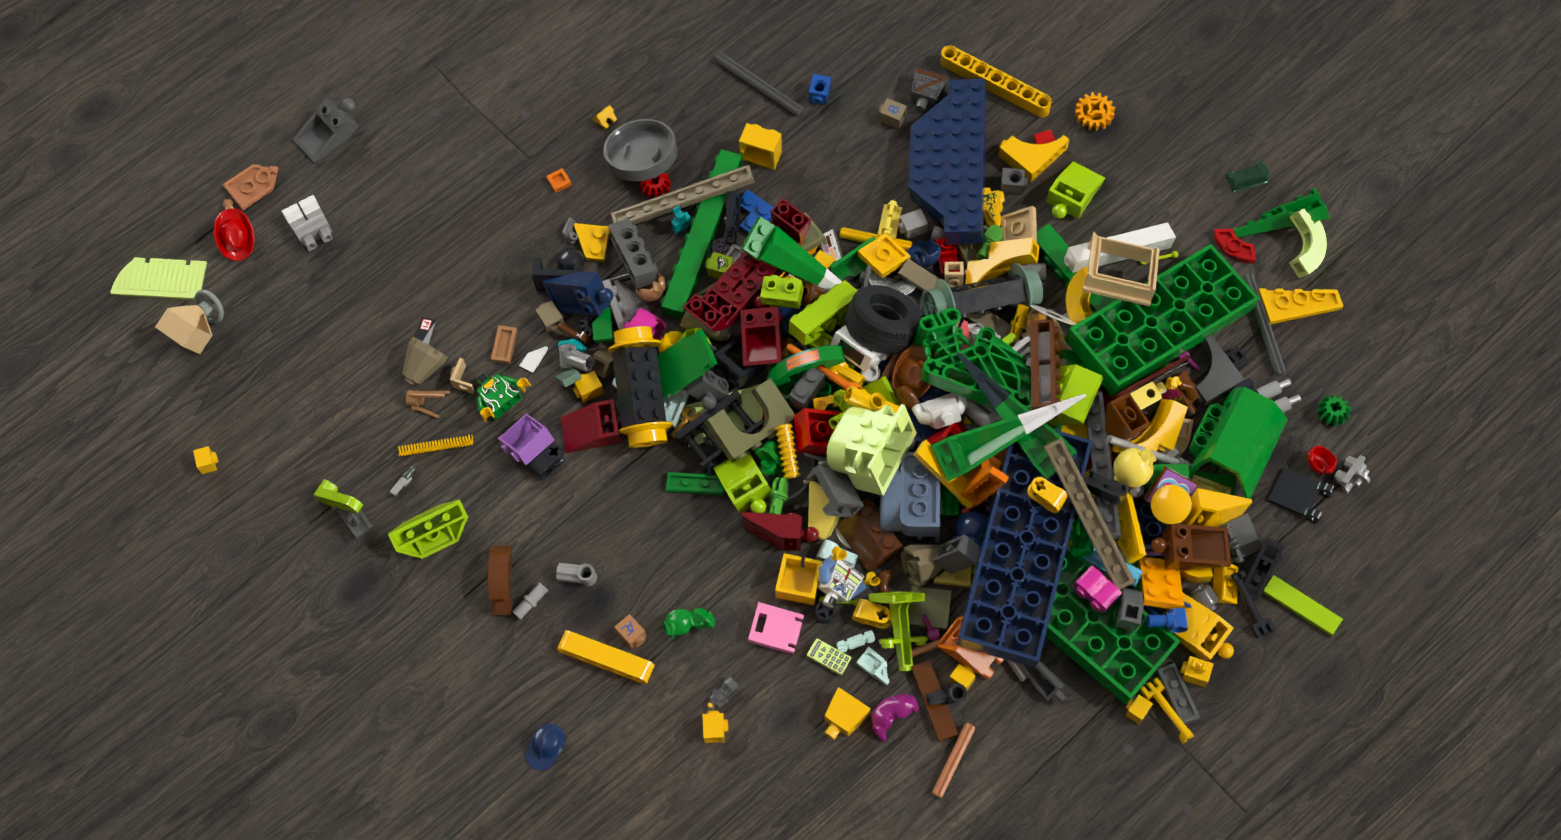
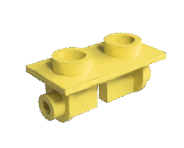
M891 200L887 205L884 204L878 235L887 233L890 237L896 238L902 207H898L897 202Z

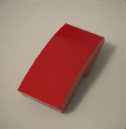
M945 238L936 239V243L941 248V257L938 260L941 278H944L945 262H958L956 245L946 244ZM949 270V272H959V270Z

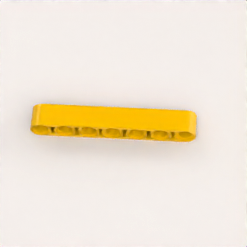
M945 46L942 49L941 65L944 68L965 79H985L986 90L1038 117H1046L1049 114L1051 98L1045 93L954 46Z

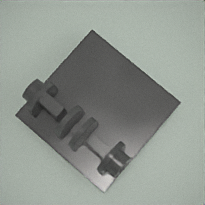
M1248 513L1218 526L1227 528L1231 564L1234 562L1240 563L1244 561V557L1261 549L1262 545Z

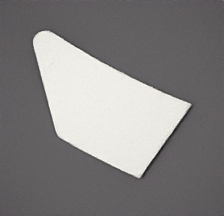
M548 347L529 352L519 366L533 373L546 354Z

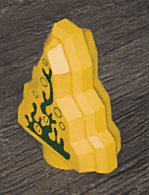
M984 188V220L988 227L991 225L1000 226V213L1003 210L1002 203L1005 201L1004 194L999 190L991 191L990 188Z

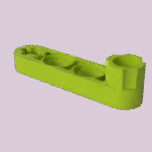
M326 479L322 481L313 494L314 498L325 505L358 514L363 507V504L354 497L338 493V487Z

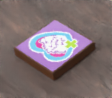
M1164 466L1143 499L1151 504L1154 493L1166 485L1180 486L1191 497L1198 483Z

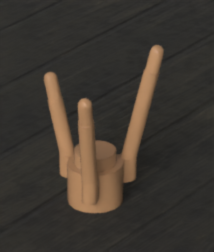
M408 390L406 405H410L411 410L420 411L438 419L439 415L423 409L419 405L424 404L425 398H444L445 394H450V391Z

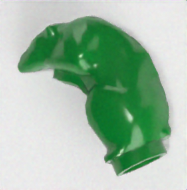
M695 608L694 610L677 609L669 612L662 624L666 636H671L673 639L674 635L680 636L688 633L691 627L695 629L714 628L715 618L711 611L708 612L703 608Z

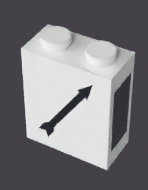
M846 325L835 332L830 346H841L844 357L864 372L871 368H876L880 361H885L890 356V354L875 352L862 346L850 335Z

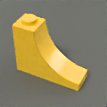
M1063 135L1054 142L1036 145L1022 142L1011 136L1000 144L999 157L1013 169L1025 170L1024 177H1028V181L1031 183L1068 149L1069 139Z

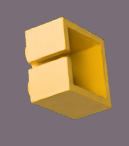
M747 123L739 140L742 160L775 170L782 153L781 133H778L776 130L761 128L757 124Z
M784 553L775 589L776 598L814 606L818 592L819 567L823 561L805 558V568L801 567V557Z

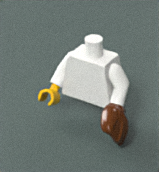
M901 386L895 391L900 404L912 410L919 423L930 425L935 429L961 421L960 415L967 408L966 398L954 393L919 404L916 394L908 386Z

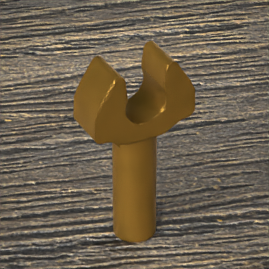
M692 407L684 408L681 411L683 420L671 433V436L676 439L675 433L699 417L700 412H697L694 417H689L688 415L692 412Z

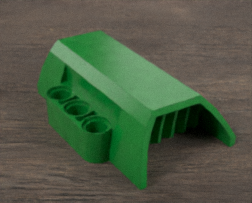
M1246 387L1232 389L1227 394L1222 406L1212 404L1208 407L1192 439L1189 451L1196 458L1189 470V478L1200 466L1208 462L1212 464L1210 468H1213V466L1219 467L1218 472H1221L1222 469L1227 471L1226 476H1229L1230 473L1236 475L1235 480L1237 478L1239 480L1243 497L1250 499L1288 419L1273 400Z

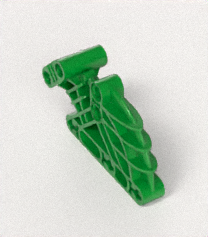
M956 308L942 310L940 315L936 312L935 316L930 314L921 318L913 344L914 346H922L927 358L920 374L924 382L995 409L972 375L964 371L967 368L958 357L957 352H959L1031 410V370L1025 365L1027 359L1017 353L1003 340L996 337V333L992 328H981L974 345L969 342L970 340L963 334V330L958 328L961 313ZM962 344L967 345L968 347H970V348L961 350ZM932 352H935V359H931Z

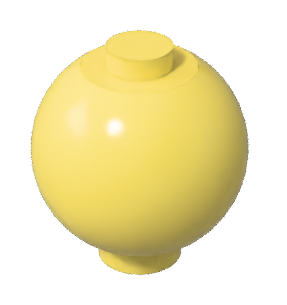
M1138 448L1123 450L1114 461V479L1117 483H1124L1132 488L1143 486L1153 475V462L1157 460L1155 455L1148 448H1145L1143 451Z

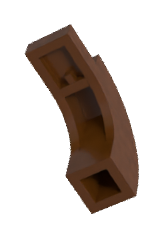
M511 545L491 546L488 592L492 615L512 614L510 574L513 561Z

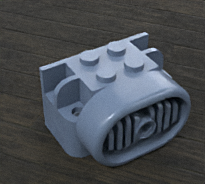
M907 452L884 496L880 495V528L882 531L902 532L906 536H918V539H921L922 536L935 537V542H939L940 481L913 455L915 452Z

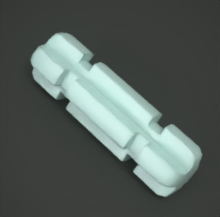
M870 630L864 632V635L858 634L847 638L846 641L841 640L836 643V646L843 653L847 649L851 650L863 646L866 642H874L875 636Z

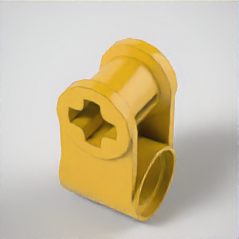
M1043 477L1035 478L1027 489V494L1031 499L1053 513L1059 512L1068 497L1066 491Z
M866 599L858 600L852 616L853 620L879 629H886L891 625V613L887 607L869 602ZM883 615L886 616V618L879 620V618H882Z

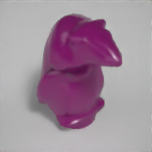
M898 694L888 697L879 703L871 715L872 730L880 740L886 741V730L890 729L895 719L905 718L911 713L919 711L915 697H909L908 694Z

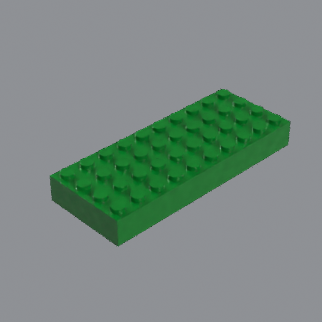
M1210 244L1157 276L1156 290L1150 306L1117 299L1069 328L1064 341L1090 371L1102 375L1103 380L1101 384L1113 397L1201 343L1208 336L1217 333L1251 312L1260 298L1214 246Z
M1067 545L1045 636L1126 705L1180 643V640L1165 627H1147L1146 618L1149 614L1144 609L1141 624L1135 631L1116 627L1120 597L1104 614L1100 611H1095L1090 606V601L1085 597L1081 598L1078 596L1073 587L1075 582L1092 565L1082 557L1074 558L1071 553L1072 548ZM976 565L974 566V568H973V570H972V573H973V574H974V572H975Z

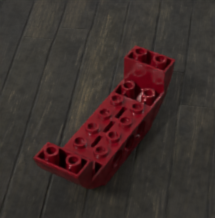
M782 198L770 211L772 219L770 223L778 226L801 246L808 233L812 219ZM743 252L702 298L695 293L683 308L711 330L721 331L741 319L740 310L752 308L754 297L761 294L764 276L777 275L780 277L784 271L755 260Z

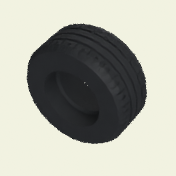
M870 285L858 290L854 294L845 314V324L850 335L862 346L884 354L900 353L908 349L915 338L921 320L919 309L909 297L896 289L882 285Z

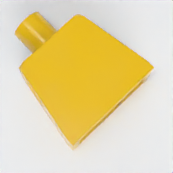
M838 687L824 716V721L829 724L824 734L832 740H835L840 732L849 736L870 715L871 708Z

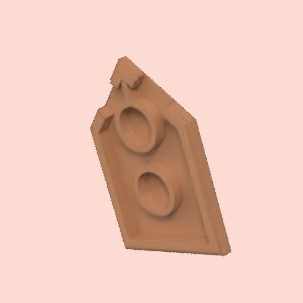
M253 164L225 182L223 186L238 206L245 210L274 190L278 167H263Z

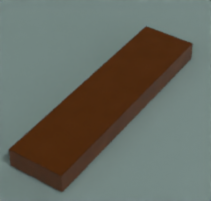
M928 660L911 666L938 742L958 736L947 703L944 702L930 706L927 702V694L942 691L931 661Z

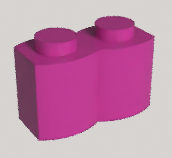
M1093 566L1073 586L1078 596L1088 599L1090 606L1095 611H1100L1103 614L1122 594L1112 582L1107 580Z

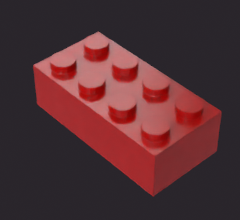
M804 408L794 415L797 453L807 452L827 455L828 443L834 432V429L829 425V419L843 412Z

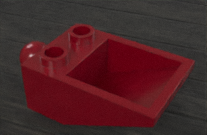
M761 294L756 295L753 299V304L757 309L740 310L744 367L778 364L782 361V312L779 307L766 308L767 305L761 302Z
M614 399L593 403L561 417L566 454L623 442L622 434L619 433L621 429L620 424H622L621 416L619 417Z
M743 512L742 514L744 530L780 550L801 551L802 538L808 542H815L819 537V532L815 527H807L805 530H802V516H798L796 513L780 515Z

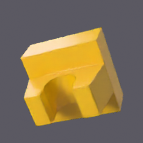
M610 105L592 118L596 124H599L604 129L609 127L606 122L607 119H610L612 123L617 120L613 113L614 110Z

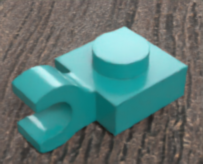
M679 205L672 209L675 217L671 224L672 230L676 235L690 227L691 217L687 212L682 213Z

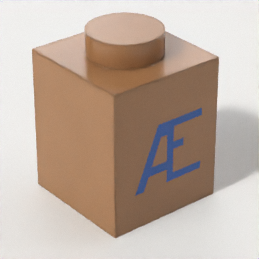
M630 614L614 627L616 633L631 650L635 646H641L647 637L645 630Z

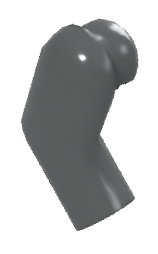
M567 218L562 230V235L569 243H575L578 239V235L573 231L574 224L576 223L573 218Z

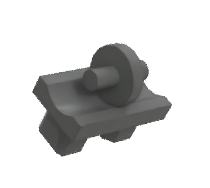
M342 509L337 511L357 539L365 536L373 529V526L361 510L358 514Z

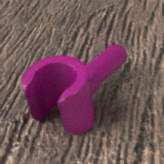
M1188 351L1176 357L1180 364L1186 361L1195 370L1199 371L1201 369L1192 361Z
M923 614L922 619L926 625L929 639L932 641L940 639L938 628L932 629L927 615Z

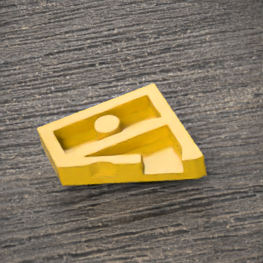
M575 223L574 227L586 261L605 263L609 241L608 226Z

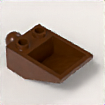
M1170 524L1162 532V538H1155L1151 542V548L1155 553L1160 554L1164 552L1165 569L1186 571L1231 566L1227 528Z

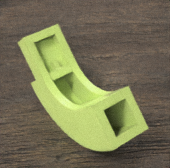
M1305 209L1290 216L1303 240L1301 253L1289 262L1298 278L1304 277L1318 268L1325 257L1327 239L1320 220L1314 223Z

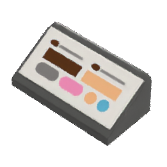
M834 228L823 233L826 241L820 244L819 248L838 261L843 257Z

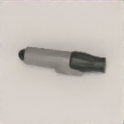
M413 466L402 475L389 491V497L396 496L403 487L410 483L413 479V473L416 471Z

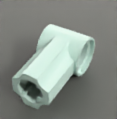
M823 540L816 555V560L824 562L826 558L833 555L832 549L838 545L830 540ZM845 550L847 557L843 561L854 568L858 555Z

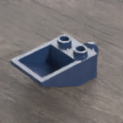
M582 271L546 279L542 282L550 300L559 312L600 316L613 299L612 290L604 287L599 274L595 272Z

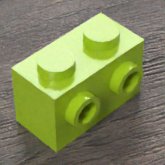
M777 275L764 276L760 295L762 304L800 309L803 294L802 280L795 277L786 279Z

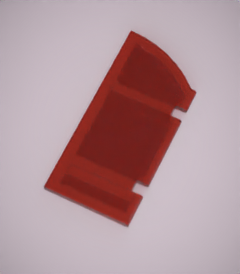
M1189 355L1110 398L1111 401L1173 369L1189 359Z

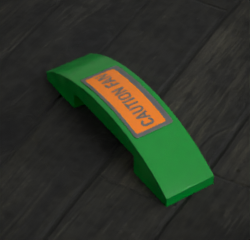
M838 345L821 346L796 353L770 370V377L777 387L791 382L790 376L822 364H825L826 368L845 362L842 347Z

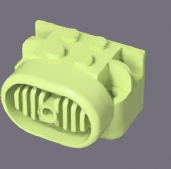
M901 404L897 413L893 412L892 407L889 405H884L881 410L875 412L855 406L847 409L828 443L827 462L829 467L833 471L848 474L852 485L856 489L884 496L916 435V430L905 405Z

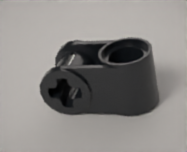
M550 444L529 462L527 467L540 480H544L563 463L564 454L562 453V448L558 444Z

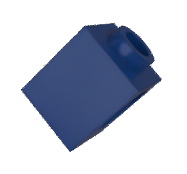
M813 74L809 89V102L827 104L831 89V77Z

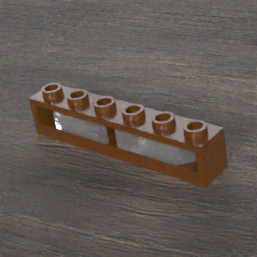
M1053 319L1030 321L1032 410L1061 402V399L1057 398V395H1061L1060 383H1057L1060 380V370L1057 369V366H1060L1059 354H1056V352H1060L1059 340H1056V338H1059V328L1054 326Z

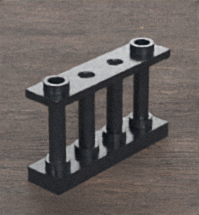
M737 390L718 402L713 409L707 410L675 433L677 443L681 447L689 444L703 461L700 463L703 474L713 471L714 467L727 458L704 422L724 409L727 414L735 411L749 429L743 433L756 434L763 428V420L755 424L741 408L742 398ZM700 433H704L718 450L710 457L694 439Z

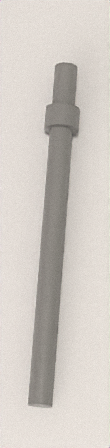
M1108 435L1106 439L1108 443L1124 449L1138 448L1141 451L1145 449L1143 446L1112 435ZM1151 450L1156 459L1167 464H1189V470L1192 466L1185 459H1176Z

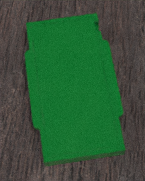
M697 330L688 338L683 337L657 356L663 400L665 401L670 396L676 394L717 365L703 330Z

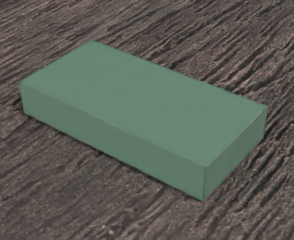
M569 368L555 376L557 382L564 387H568L582 378L580 373L573 368Z

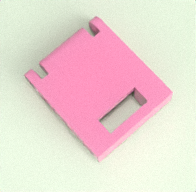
M758 602L748 642L794 654L795 649L788 647V645L796 647L802 623L799 621H803L804 615ZM759 616L766 618L762 633L755 631Z

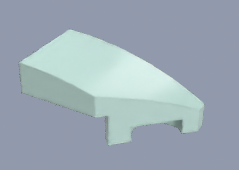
M868 647L855 664L878 681L888 685L887 661Z

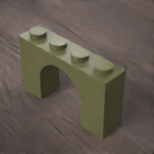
M771 378L751 391L765 415V422L760 432L746 434L739 431L724 409L704 422L729 461L734 458L737 461L747 455L745 453L746 450L749 448L755 450L761 446L762 439L766 437L769 440L777 433L775 430L776 426L793 424L791 420L794 419L795 414Z

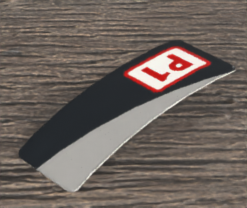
M423 317L415 338L429 345L436 320Z

